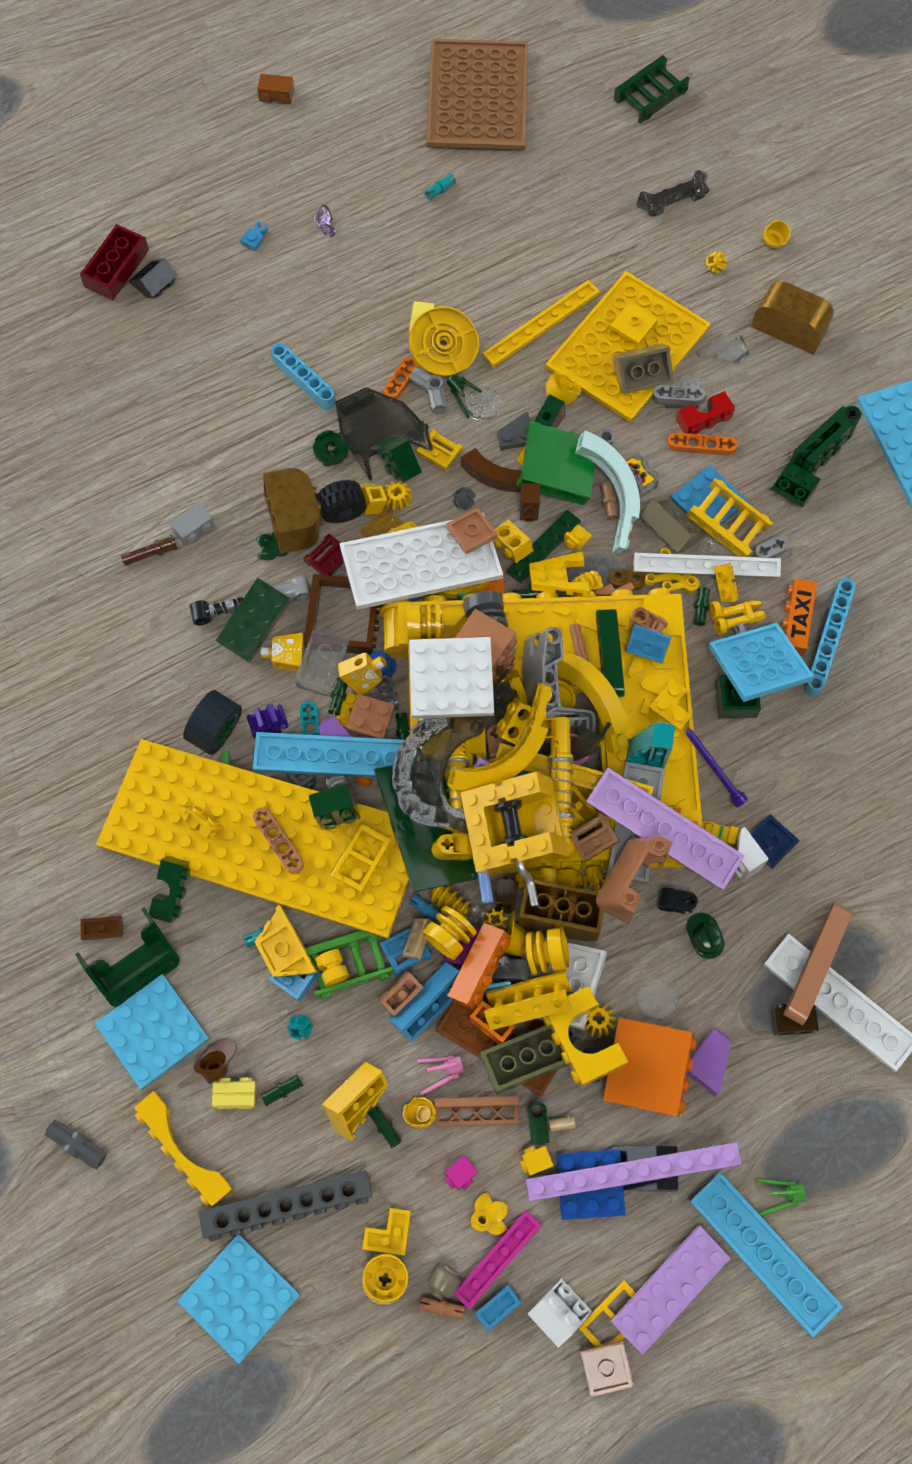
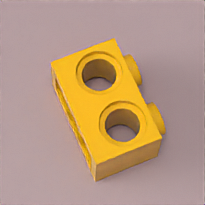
M509 519L494 529L498 537L493 540V544L497 549L500 548L508 559L511 558L517 563L533 552L530 538Z
M514 698L508 704L504 718L498 722L495 733L516 745L524 733L532 707ZM524 709V714L518 717V712ZM515 727L514 732L508 734L509 729Z

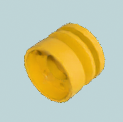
M435 604L436 613H431V605H427L426 613H422L420 605H407L408 645L409 640L422 639V636H426L427 639H431V636H436V639H442L444 622L440 604Z
M443 906L441 909L442 914L436 915L440 925L430 922L422 931V935L443 955L455 960L463 951V947L458 941L469 944V937H474L477 931L462 914L448 906Z
M562 927L548 929L547 939H545L542 931H537L536 935L534 932L526 934V957L533 975L540 974L541 970L543 973H548L549 963H551L554 972L569 970V949Z
M381 1254L372 1258L366 1265L362 1277L365 1295L372 1302L379 1305H390L397 1302L403 1296L408 1284V1272L405 1264L391 1254ZM384 1275H387L388 1280L391 1281V1283L386 1284V1287L382 1286V1282L379 1281V1278H383Z

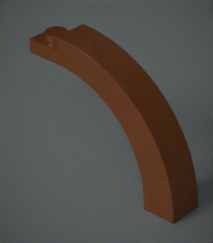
M476 448L461 457V467L480 483L502 491L521 492V488L516 486L522 470L498 466L482 456Z

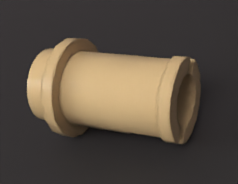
M569 1114L567 1117L549 1119L551 1133L563 1130L572 1131V1129L576 1128L574 1116H569Z

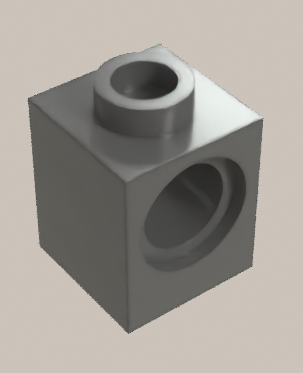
M286 773L287 778L294 785L311 790L315 786L316 778L313 774ZM301 775L307 776L304 781H298L297 779Z

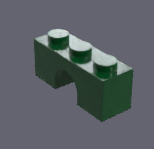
M165 856L160 860L156 879L165 881L169 885L170 893L169 895L158 893L152 898L149 910L152 918L172 923L180 917L182 911L180 902L186 893V888L184 887L185 880H188L190 875L188 861L170 856Z

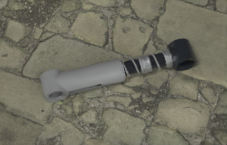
M296 577L288 583L272 586L289 597L290 601L302 602L310 598L311 591L306 577ZM245 596L238 599L236 597L234 599L224 600L225 602L219 601L217 604H208L207 601L203 600L191 603L189 608L193 624L197 626L206 625L216 615L235 612Z

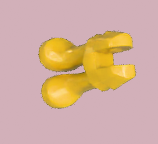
M750 600L749 602L744 601L741 604L730 607H722L717 601L711 602L710 616L711 620L715 621L714 629L716 633L723 635L727 633L728 629L737 626L739 623L750 625L765 619V611L753 613L754 610L760 609L763 606L762 602ZM742 613L743 615L731 619H724L725 617L732 616L735 614Z

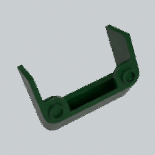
M145 907L141 910L150 924L141 931V939L144 944L111 967L105 960H97L88 965L79 952L75 954L84 971L113 1007L121 1005L160 975H167L180 962L179 956Z

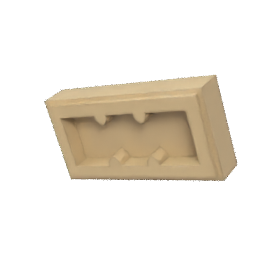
M423 918L414 919L402 956L410 959H421L427 942L422 935V931L433 921Z

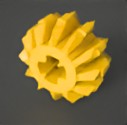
M399 480L397 484L392 481L391 486L385 485L384 493L387 498V509L392 507L395 512L397 508L400 511L403 510V507L408 508L409 502L412 501V490L408 488L407 483L401 485Z
M595 571L581 574L571 581H588L589 589L593 592L603 587L602 578Z
M598 1003L597 1009L589 1012L584 1031L591 1029L589 1034L591 1037L594 1035V1032H597L598 1038H601L602 1032L608 1036V1029L613 1030L615 1027L610 1022H614L616 1017L610 1016L613 1013L612 1009H609L607 1012L605 1011L606 1004L599 1008ZM596 1016L603 1020L600 1024H597V1021H593Z

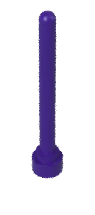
M687 730V737L731 794L730 801L735 807L743 805L748 800V797L744 792L734 787L693 730Z

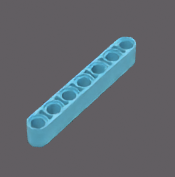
M850 578L840 580L834 592L810 668L811 673L814 675L813 681L805 683L804 686L805 693L810 697H817L825 686L856 587L855 582ZM832 619L837 620L839 623L833 622ZM827 635L832 636L834 639L828 638ZM821 651L827 652L828 655H824ZM816 667L822 668L823 672L818 671ZM811 684H816L818 688H814Z

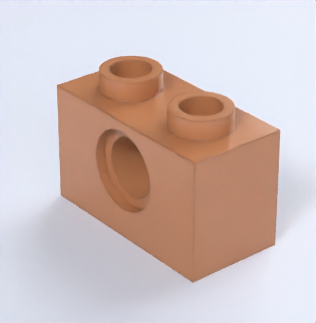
M405 971L377 1000L395 1016L424 987L410 972Z

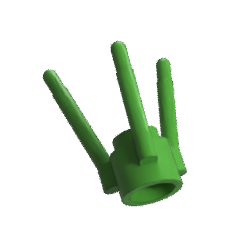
M757 1178V1182L786 1186L785 1190L772 1191L771 1195H785L786 1200H790L789 1202L758 1212L760 1216L790 1206H798L799 1202L806 1199L803 1184H796L795 1181L786 1182Z

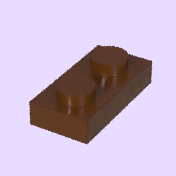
M121 916L81 919L82 941L123 937Z

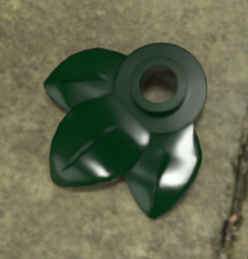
M274 530L271 531L270 535L261 534L256 537L258 545L262 548L257 556L259 559L269 561L277 556L284 557L289 553L280 554Z

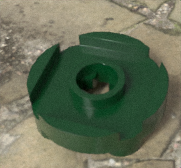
M327 430L318 434L315 438L313 453L315 458L324 466L338 464L348 457L349 445L347 438L339 432L338 434L332 430ZM328 445L335 446L334 450H327Z

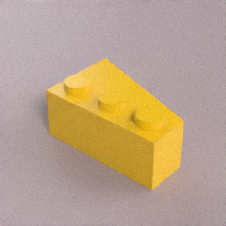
M365 1062L322 1104L335 1132L351 1142L355 1138L353 1133L359 1124H364L366 1121L364 1116L371 1106L375 1107L388 1086L382 1070Z

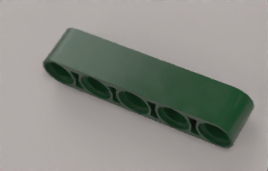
M616 609L596 610L601 673L611 684L617 696L624 697L625 687Z

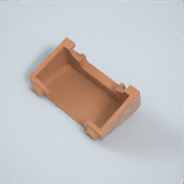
M661 836L630 839L597 894V906L628 925L640 901L639 894L629 887L641 865L647 868L653 863L662 865L673 842Z

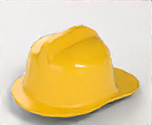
M512 911L506 931L511 937L510 946L504 953L522 957L526 948L527 933L522 927L514 923L515 911Z

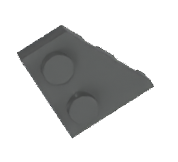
M528 412L523 413L497 431L500 450L526 445L527 432H525V429L530 423Z

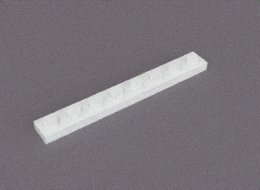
M634 553L633 572L716 575L714 566L731 563L734 576L781 577V558Z

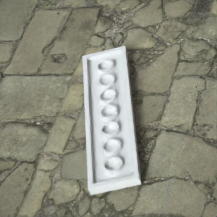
M788 934L763 966L794 990L810 950ZM829 967L814 1003L816 1009L889 1069L896 1072L912 1052V1033Z

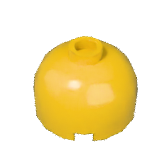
M553 372L550 375L545 386L547 397L550 394L564 401L565 406L574 403L582 389L575 380L572 383L568 380L569 376L558 372Z

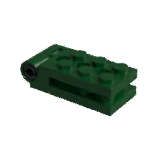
M842 406L794 450L790 462L815 475L818 468L825 466L830 460L829 457L832 455L836 456L841 450V446L853 436L862 415L861 410L856 406H848L846 408Z

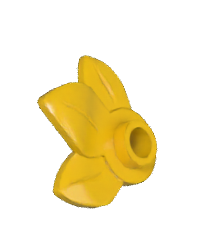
M488 1192L480 1195L474 1203L475 1212L470 1219L472 1228L477 1232L487 1231L492 1235L504 1233L507 1227L502 1220L508 1213V1204L501 1201L492 1203ZM479 1217L484 1218V1224L479 1223Z

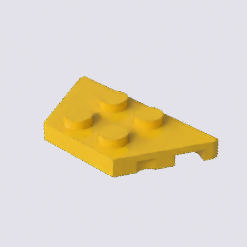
M278 905L275 908V914L271 920L267 921L263 932L255 940V944L272 976L285 977L317 973L318 971L283 906Z

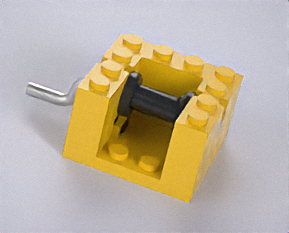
M533 772L504 780L500 785L493 783L460 792L476 872L496 876L518 870V873L526 882L531 907L538 906L539 902L532 875L526 868L569 857L552 778L538 772Z

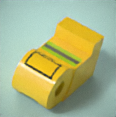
M708 821L702 822L704 830L732 848L734 847L739 830L738 827H726Z

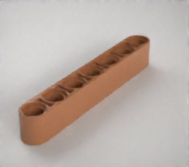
M835 902L831 905L786 1006L784 1016L801 1025L806 1022L852 916V911Z

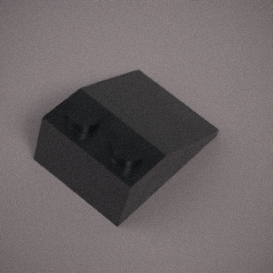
M677 1146L611 1147V1150L620 1149L621 1163L678 1153ZM678 1176L629 1184L623 1187L624 1191L676 1192L678 1191Z

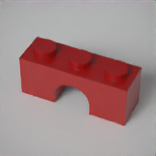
M723 391L709 397L707 404L709 412L707 413L698 411L694 404L679 410L676 422L683 433L698 434L703 429L712 428L719 422L730 420L733 417L735 406L727 393Z

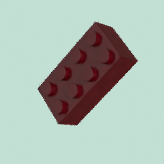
M116 224L80 273L83 286L114 300L149 251L146 237Z

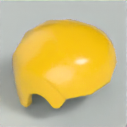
M774 220L765 228L763 240L772 249L781 248L790 239L791 230L785 222Z
M425 1097L413 1098L409 1104H405L403 1107V1118L414 1129H426L436 1119L437 1110L433 1102Z

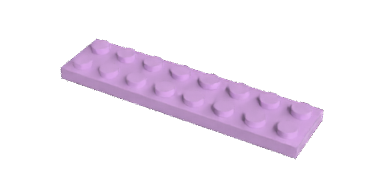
M610 768L605 770L586 800V803L640 838L661 836L673 842L667 855L721 890H724L745 856Z

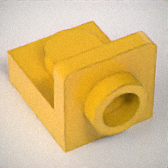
M578 524L570 533L566 532L564 534L563 542L569 549L579 552L592 538V535Z

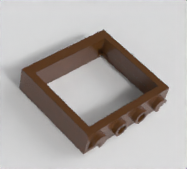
M313 574L304 637L305 649L372 654L373 648H376L377 645L375 631H379L377 614L380 615L381 605L373 606L370 609L366 642L315 638L321 586L351 587L348 577Z

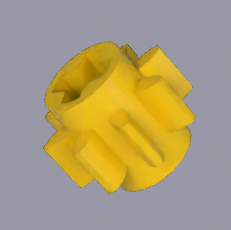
M718 251L710 254L706 259V265L709 266L707 270L719 274V271H723L727 266L726 254Z
M493 908L492 913H485V917L488 920L483 921V924L486 923L505 930L506 926L503 922H507L508 917L502 916L503 910L496 912ZM492 919H499V923L492 924Z

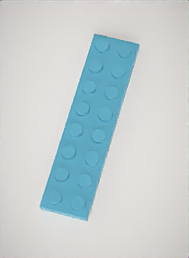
M256 732L253 771L376 778L375 768L411 762V740Z
M721 1172L689 1201L811 1338H814L843 1308L841 1303Z

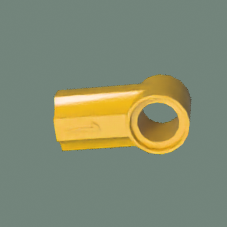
M540 868L539 871H528L533 879L556 883L557 870ZM518 873L516 875V881L519 882L518 888L525 889L526 882Z

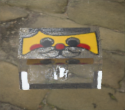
M636 453L625 460L636 480L640 498L658 487L659 476L655 470L650 468L646 458Z

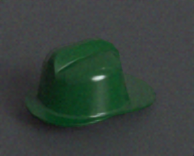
M703 912L692 915L687 922V932L696 953L705 959L718 957L725 945L718 923L714 917Z

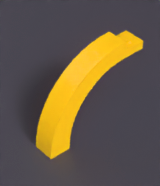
M563 652L564 658L557 662L558 677L565 678L574 683L590 699L601 719L609 752L615 753L628 747L625 730L629 729L630 726L621 701L611 684L590 662L575 654Z

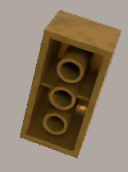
M776 281L770 285L757 308L751 327L814 355L830 326L834 309L822 297L790 283Z
M296 468L263 473L264 498L280 554L312 547L319 539V523L322 522L320 512H322L320 501H316V487H312L309 476L304 471Z
M533 879L539 905L531 907L527 885L525 884L518 921L519 926L534 932L542 931L544 934H547L548 929L562 927L566 938L589 942L598 940L604 911L596 904L597 891Z

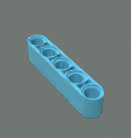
M276 343L272 346L271 353L274 364L321 408L326 410L332 409L335 406L334 390L284 344Z

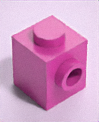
M462 1156L445 1171L447 1177L444 1180L451 1189L456 1187L458 1191L461 1188L466 1190L474 1182L472 1178L478 1174V1171L465 1156Z

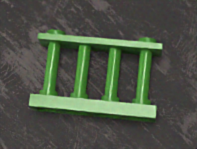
M360 930L305 948L317 968L315 958L334 949L342 950L348 948V950H351L359 976L325 987L320 975L317 979L320 990L314 991L316 999L326 1000L333 997L332 994L378 979L379 981L390 979V975H393L394 971L392 966L385 967L378 944L380 936ZM364 942L370 943L378 971L366 974L358 948L359 944Z

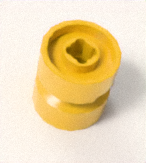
M339 949L327 951L315 958L319 971H323L321 976L325 987L339 984L350 977L346 965L341 964L343 958Z

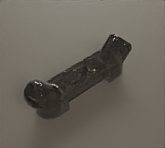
M697 170L690 181L680 183L675 187L664 189L656 194L642 191L638 196L637 206L647 210L651 217H655L664 213L665 206L689 197L693 202L700 200L709 193V188L706 185L708 175L702 170Z

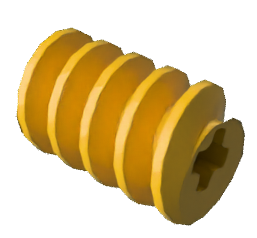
M452 885L446 888L442 886L433 889L429 897H431L432 903L437 902L438 908L448 906L464 917L472 910L473 907L468 908L469 900L464 903L462 902L463 895L458 898L456 897L457 890L452 893L450 892Z

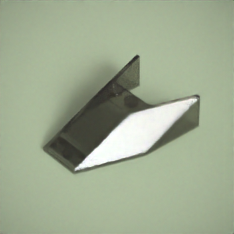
M365 387L335 402L340 434L369 481L372 480L369 459L371 456L378 454L377 450L379 447L377 443L394 433L406 438L414 445L429 451L433 450L427 426L402 401Z

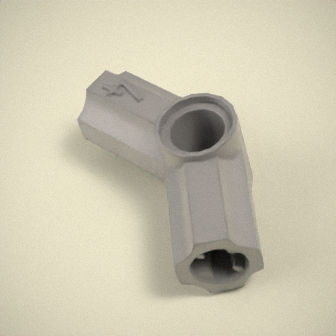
M415 367L409 377V381L427 391L432 412L436 414L443 413L447 410L442 378L438 375L432 376L423 369Z

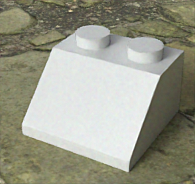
M743 827L736 838L734 849L745 856L733 874L737 879L740 878L742 882L762 870L768 861V857L748 830Z

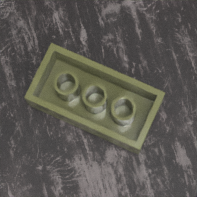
M550 1026L541 1027L480 1053L481 1060L496 1095L569 1066L562 1059L561 1053L563 1051L560 1045L556 1046L551 1037L553 1031Z

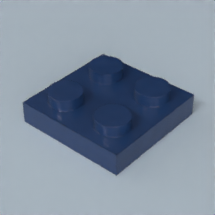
M771 814L751 833V836L768 857L766 864L771 869L800 841Z

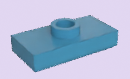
M507 1285L474 1314L485 1329L490 1331L522 1302L510 1286Z

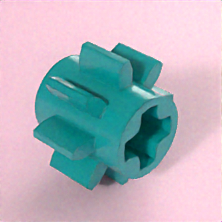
M299 1014L297 1018L294 1015L290 1018L286 1029L289 1030V1035L292 1038L301 1040L302 1037L306 1039L309 1037L314 1026L311 1024L309 1017Z

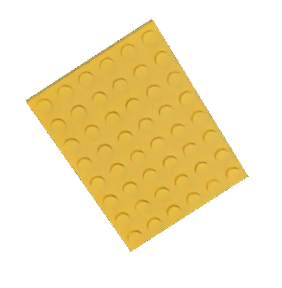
M625 271L547 361L545 368L552 373L558 372L569 376L568 380L572 383L575 380L580 385L583 393L631 423L654 396V389L657 386L623 394L615 374L612 355L663 343L670 348L672 372H674L708 331L711 323ZM629 302L658 318V323L639 346L609 329L610 324Z

